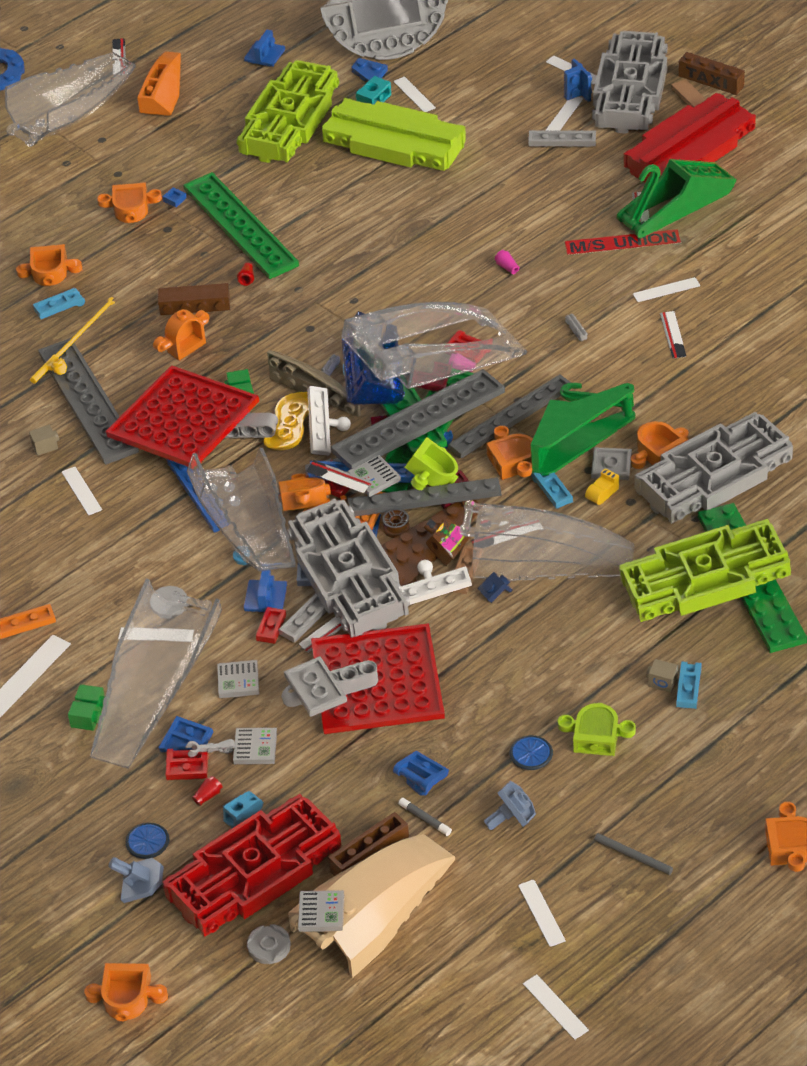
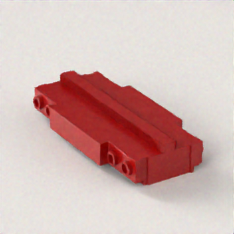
M716 92L695 107L687 105L643 134L642 142L624 153V167L630 169L631 175L639 179L642 171L652 164L660 168L661 177L669 159L715 162L738 146V140L755 129L756 115L741 107L739 100L734 97L727 99L724 95ZM651 172L647 174L642 182L646 183Z
M299 793L295 797L288 799L278 808L271 810L267 815L260 810L193 853L194 862L187 864L183 869L174 875L168 876L163 881L166 899L181 911L182 917L187 923L199 929L202 935L206 937L210 933L216 932L227 921L234 920L238 915L245 920L312 876V866L319 864L323 858L335 853L342 847L341 835L336 828V824L332 823L308 798L302 797Z

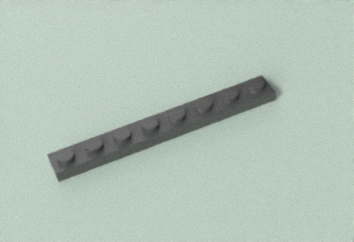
M559 374L449 443V450L462 459L495 438L494 429L497 426L511 428L546 406L550 400L560 397L561 387L571 382Z
M496 477L425 487L423 490L411 489L375 494L371 497L348 498V503L352 507L355 517L383 513L391 509L404 510L501 496L499 479Z

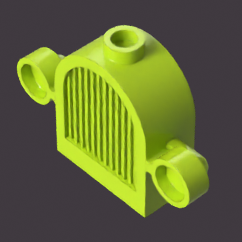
M427 437L404 467L415 475L411 480V484L417 490H423L427 484L431 487L454 484L458 478L456 475L458 472L456 460L444 447L438 446Z
M593 703L583 707L579 711L576 720L570 715H562L558 718V729L561 732H574L573 746L575 753L615 756L617 736L631 738L636 733V725L633 721L625 720L618 724V716L615 710L603 703Z

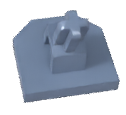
M510 781L498 792L504 803L498 807L497 811L487 817L484 823L490 830H493L504 820L515 816L520 824L525 826L536 815L532 801L522 788Z
M113 857L109 862V868L124 875L121 901L123 903L152 896L162 885L164 867L154 858L138 862L133 861L128 864Z

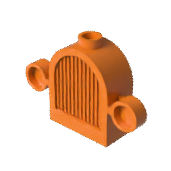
M146 182L112 185V196L101 194L97 197L100 207H113L115 217L125 223H134L142 220L148 214V204L158 203L162 200L161 191L158 189H152L147 193Z
M65 244L30 247V263L18 265L16 271L17 276L20 278H27L32 274L33 280L37 284L52 286L62 282L66 278L68 270L71 273H79L82 270V263L78 259H67Z
M185 309L177 311L166 324L165 337H157L153 347L159 352L167 350L170 355L180 361L206 344L204 325L209 322V314L204 310H199L195 315Z
M658 421L641 425L637 430V449L639 453L631 456V466L635 469H642L645 467L646 461L652 465L661 461V454L688 441V430L685 428L674 429L670 425Z
M497 426L494 429L496 440L487 443V457L502 480L516 475L521 477L530 476L532 474L531 442L533 438L525 434L509 435V429L506 426Z
M300 473L292 475L291 480L279 482L283 511L318 506L327 501V495H331L329 484H325V480L322 478H306V474Z
M783 802L779 806L780 818H766L765 835L770 865L788 864L790 870L799 872L805 868V863L807 862V818L796 816V806L793 803Z
M105 963L102 985L90 984L84 990L88 1002L97 1003L103 999L106 1012L121 1022L139 1016L145 1010L149 998L156 1004H162L168 999L167 988L164 985L150 986L151 973L149 964Z

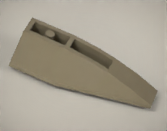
M272 350L267 352L270 379L300 392H308L309 386L327 388L329 405L360 417V402L336 380L315 367L286 354Z

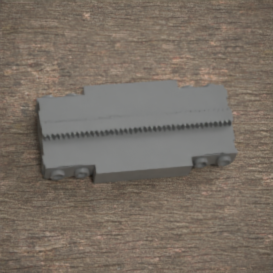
M620 31V35L613 33L612 40H609L608 44L609 50L606 53H602L593 91V106H595L596 110H593L592 120H595V127L616 128L617 133H628V129H644L648 131L649 124L653 123V114L660 107L667 73L666 54L668 44H665V37L658 36V32Z
M754 412L727 427L720 423L661 454V461L659 463H655L653 466L635 475V489L639 495H642L650 503V508L655 513L659 514L660 512L672 524L677 520L683 519L687 514L698 511L700 508L704 510L715 508L767 480L769 471H773L777 466L792 460L793 445L789 441L788 435L786 436L765 416Z
M334 498L330 502L301 512L296 516L295 520L288 521L289 529L287 530V535L291 541L294 540L295 542L294 546L300 567L328 614L334 612L336 618L340 617L343 630L348 631L351 637H357L371 629H385L387 623L398 619L400 616L409 614L408 606L410 601L406 594H402L398 571L368 523H361L359 518H355L352 507L348 506L344 500L336 501Z

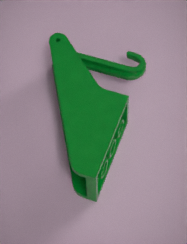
M669 159L661 177L660 168L657 165H648L639 176V180L642 182L647 174L651 172L641 194L622 208L616 218L619 222H623L631 231L634 230L638 238H643L728 195L737 179L716 162ZM676 196L641 225L639 220L644 211Z
M581 383L564 384L560 389V395L567 401H549L531 442L533 473H540L543 476H548L553 472L556 473L636 418V413L632 408L634 407L632 394L635 390L634 385L625 383L599 393L569 391L570 389H581ZM613 406L621 407L622 412L589 423Z

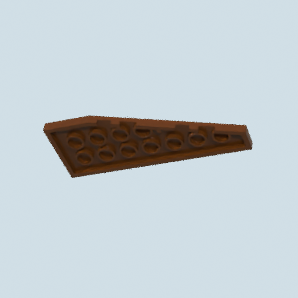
M476 500L456 502L381 545L398 571L400 586L417 581L416 578L420 575L417 566L420 561L429 560L430 562H435L438 558L426 545V541L431 536L423 528L426 523L432 519L437 525H440L445 519H449L463 528L481 511V505Z

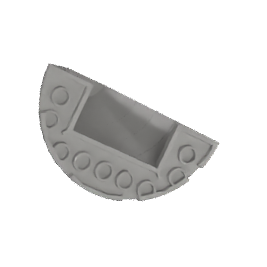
M329 0L320 9L326 26L341 45L363 57L368 56L378 60H387L406 56L414 52L422 44L425 45L440 27L445 16L444 12L448 0Z

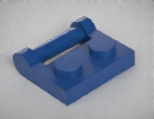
M418 751L413 752L396 763L393 768V773L398 776L402 775L420 785L421 789L426 792L430 791L433 785L447 777L449 771L446 767Z

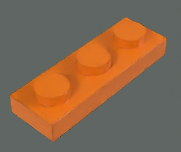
M47 604L1 618L0 639L56 623L51 605Z

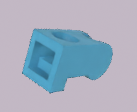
M248 791L223 806V821L231 828H234L259 812L263 807V801L251 791Z

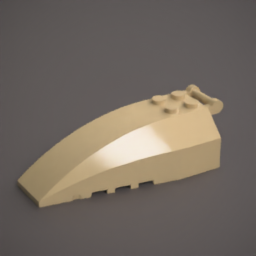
M424 834L406 838L385 847L332 877L314 890H344L343 931H322L325 935H321L318 932L304 933L316 941V945L321 949H325L335 941L348 959L349 975L353 978L385 949L397 934V929L404 921L408 920L413 909L420 905L424 895L431 891L435 886V882L451 866L455 856ZM299 904L288 913L290 929L293 933L298 930Z

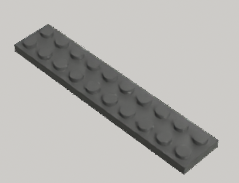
M71 338L39 349V355L44 364ZM73 343L59 357V359L65 360L67 371L62 375H57L51 370L49 372L105 465L139 453L138 448L107 437L106 430L120 416L77 346Z
M482 369L332 445L331 452L350 470L505 393V386Z

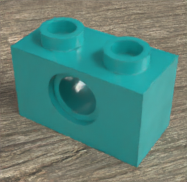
M374 76L356 92V101L373 105L377 101H386L392 95L391 82Z

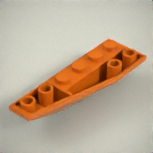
M165 51L156 60L137 97L140 113L172 115L180 96L181 53Z

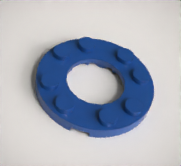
M0 48V63H5L8 65V68L0 75V91L18 83L21 80V75L25 72L22 57L14 50Z

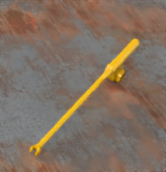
M110 297L108 302L30 378L33 384L48 370L54 371L57 375H62L67 371L65 360L59 359V357L110 305L115 303V301H112L113 297Z

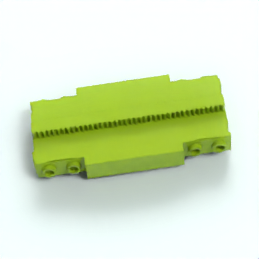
M300 60L294 61V63L289 62L283 68L281 75L277 77L276 81H269L245 117L246 126L237 138L239 153L258 156L261 162L270 163L273 159L288 163L291 156L295 155V150L301 143H308L331 107L333 91L339 86L337 71L331 69L329 65L325 66Z
M344 98L342 104L338 107L337 105L334 106L331 111L332 116L322 126L323 142L350 148V153L410 168L413 164L445 171L451 166L466 142L465 126L438 120L435 114L380 101L373 105Z
M768 519L730 530L729 525L655 547V554L619 565L621 582L629 594L633 608H635L637 614L639 613L640 622L675 611H679L680 615L683 616L756 593V586L791 575L787 550L785 551L772 523L770 524Z

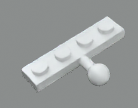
M309 386L307 391L311 453L328 456L331 453L329 426H335L340 431H347L351 426V422L347 417L329 418L327 388Z
M422 560L418 563L417 569L420 574L424 575L425 579L401 586L402 594L407 595L411 605L472 586L466 566L432 577V563L429 560Z

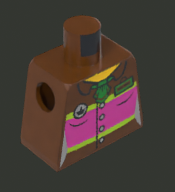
M430 519L423 527L431 534L430 538L426 541V545L445 566L454 559L472 536L470 532L449 519H445L440 525H437Z

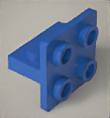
M266 30L260 40H257L248 51L244 61L273 67L284 52L285 46L274 44L273 31Z
M572 59V68L564 71V98L568 101L583 96L589 102L591 101L592 75L576 59Z
M262 567L260 580H249L244 611L265 612L267 607L283 609L287 581H275L274 575H271L270 567Z

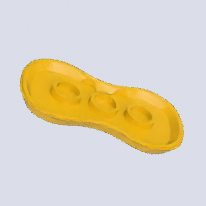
M296 392L286 395L277 403L275 415L278 417V424L274 436L264 437L263 441L266 447L272 450H287L300 443L304 432L303 422L309 415L308 392Z

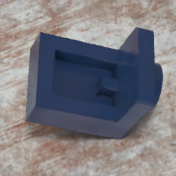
M495 572L478 587V590L491 603L505 589L509 592L513 589L508 585L510 581L503 574L499 576Z

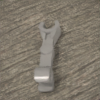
M228 739L218 744L208 743L205 745H199L195 741H190L186 745V748L194 749L188 752L190 757L196 756L198 752L205 751L231 753L233 748L236 747L233 739Z

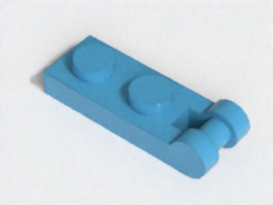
M76 288L37 302L33 304V308L39 318L43 319L73 306L80 307L84 305L85 299Z
M532 472L533 481L539 485L556 509L573 502V496L554 472L548 476Z
M681 661L676 707L697 709L702 663L688 664V662Z

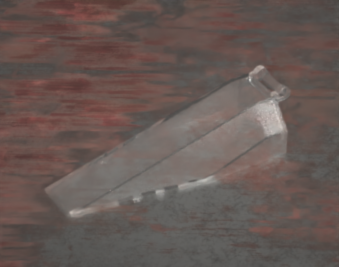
M145 579L116 646L111 676L108 680L107 692L103 700V709L99 717L98 729L96 730L90 754L91 758L129 769L188 676L212 634L222 612L220 599L216 598L212 606V601L210 600L202 601L174 591L170 601H167L154 591L150 579ZM181 602L184 604L201 608V610L199 611L196 609L178 605L177 603Z

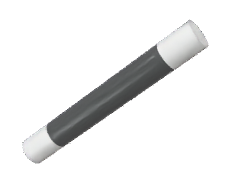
M404 798L399 800L398 804L438 831L446 836L451 833V828Z

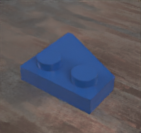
M358 58L351 67L352 73L359 76L363 81H369L374 76L382 78L388 71V67L385 64Z
M176 716L161 742L159 750L163 753L167 752V749H174V751L194 750L186 748L188 742L195 741L199 745H205L214 732L210 727Z

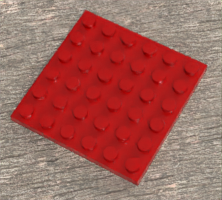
M171 365L106 430V435L114 440L195 469L260 400L258 395Z
M429 623L366 631L357 637H351L350 634L311 638L314 659L321 657L329 671L369 660L376 663L378 672V683L375 686L347 694V702L321 712L324 734L445 719Z

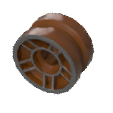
M391 509L383 515V530L388 537L395 538L410 529L409 515L406 511Z

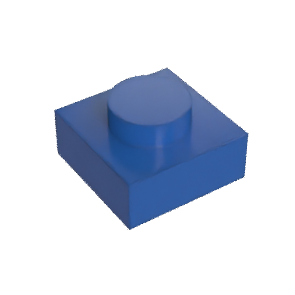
M176 188L170 189L162 196L163 202L177 207L187 199L186 193Z

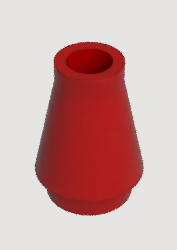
M244 263L242 269L237 274V280L243 286H248L254 281L253 265L251 263Z
M213 776L206 778L192 799L197 805L201 806L221 793L220 790L223 786Z

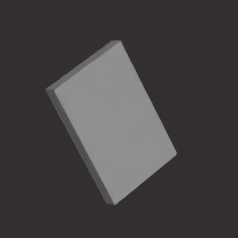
M321 657L284 671L285 678L310 717L347 702L346 695Z

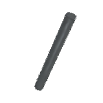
M597 833L595 836V841L661 872L671 875L673 867L600 833Z

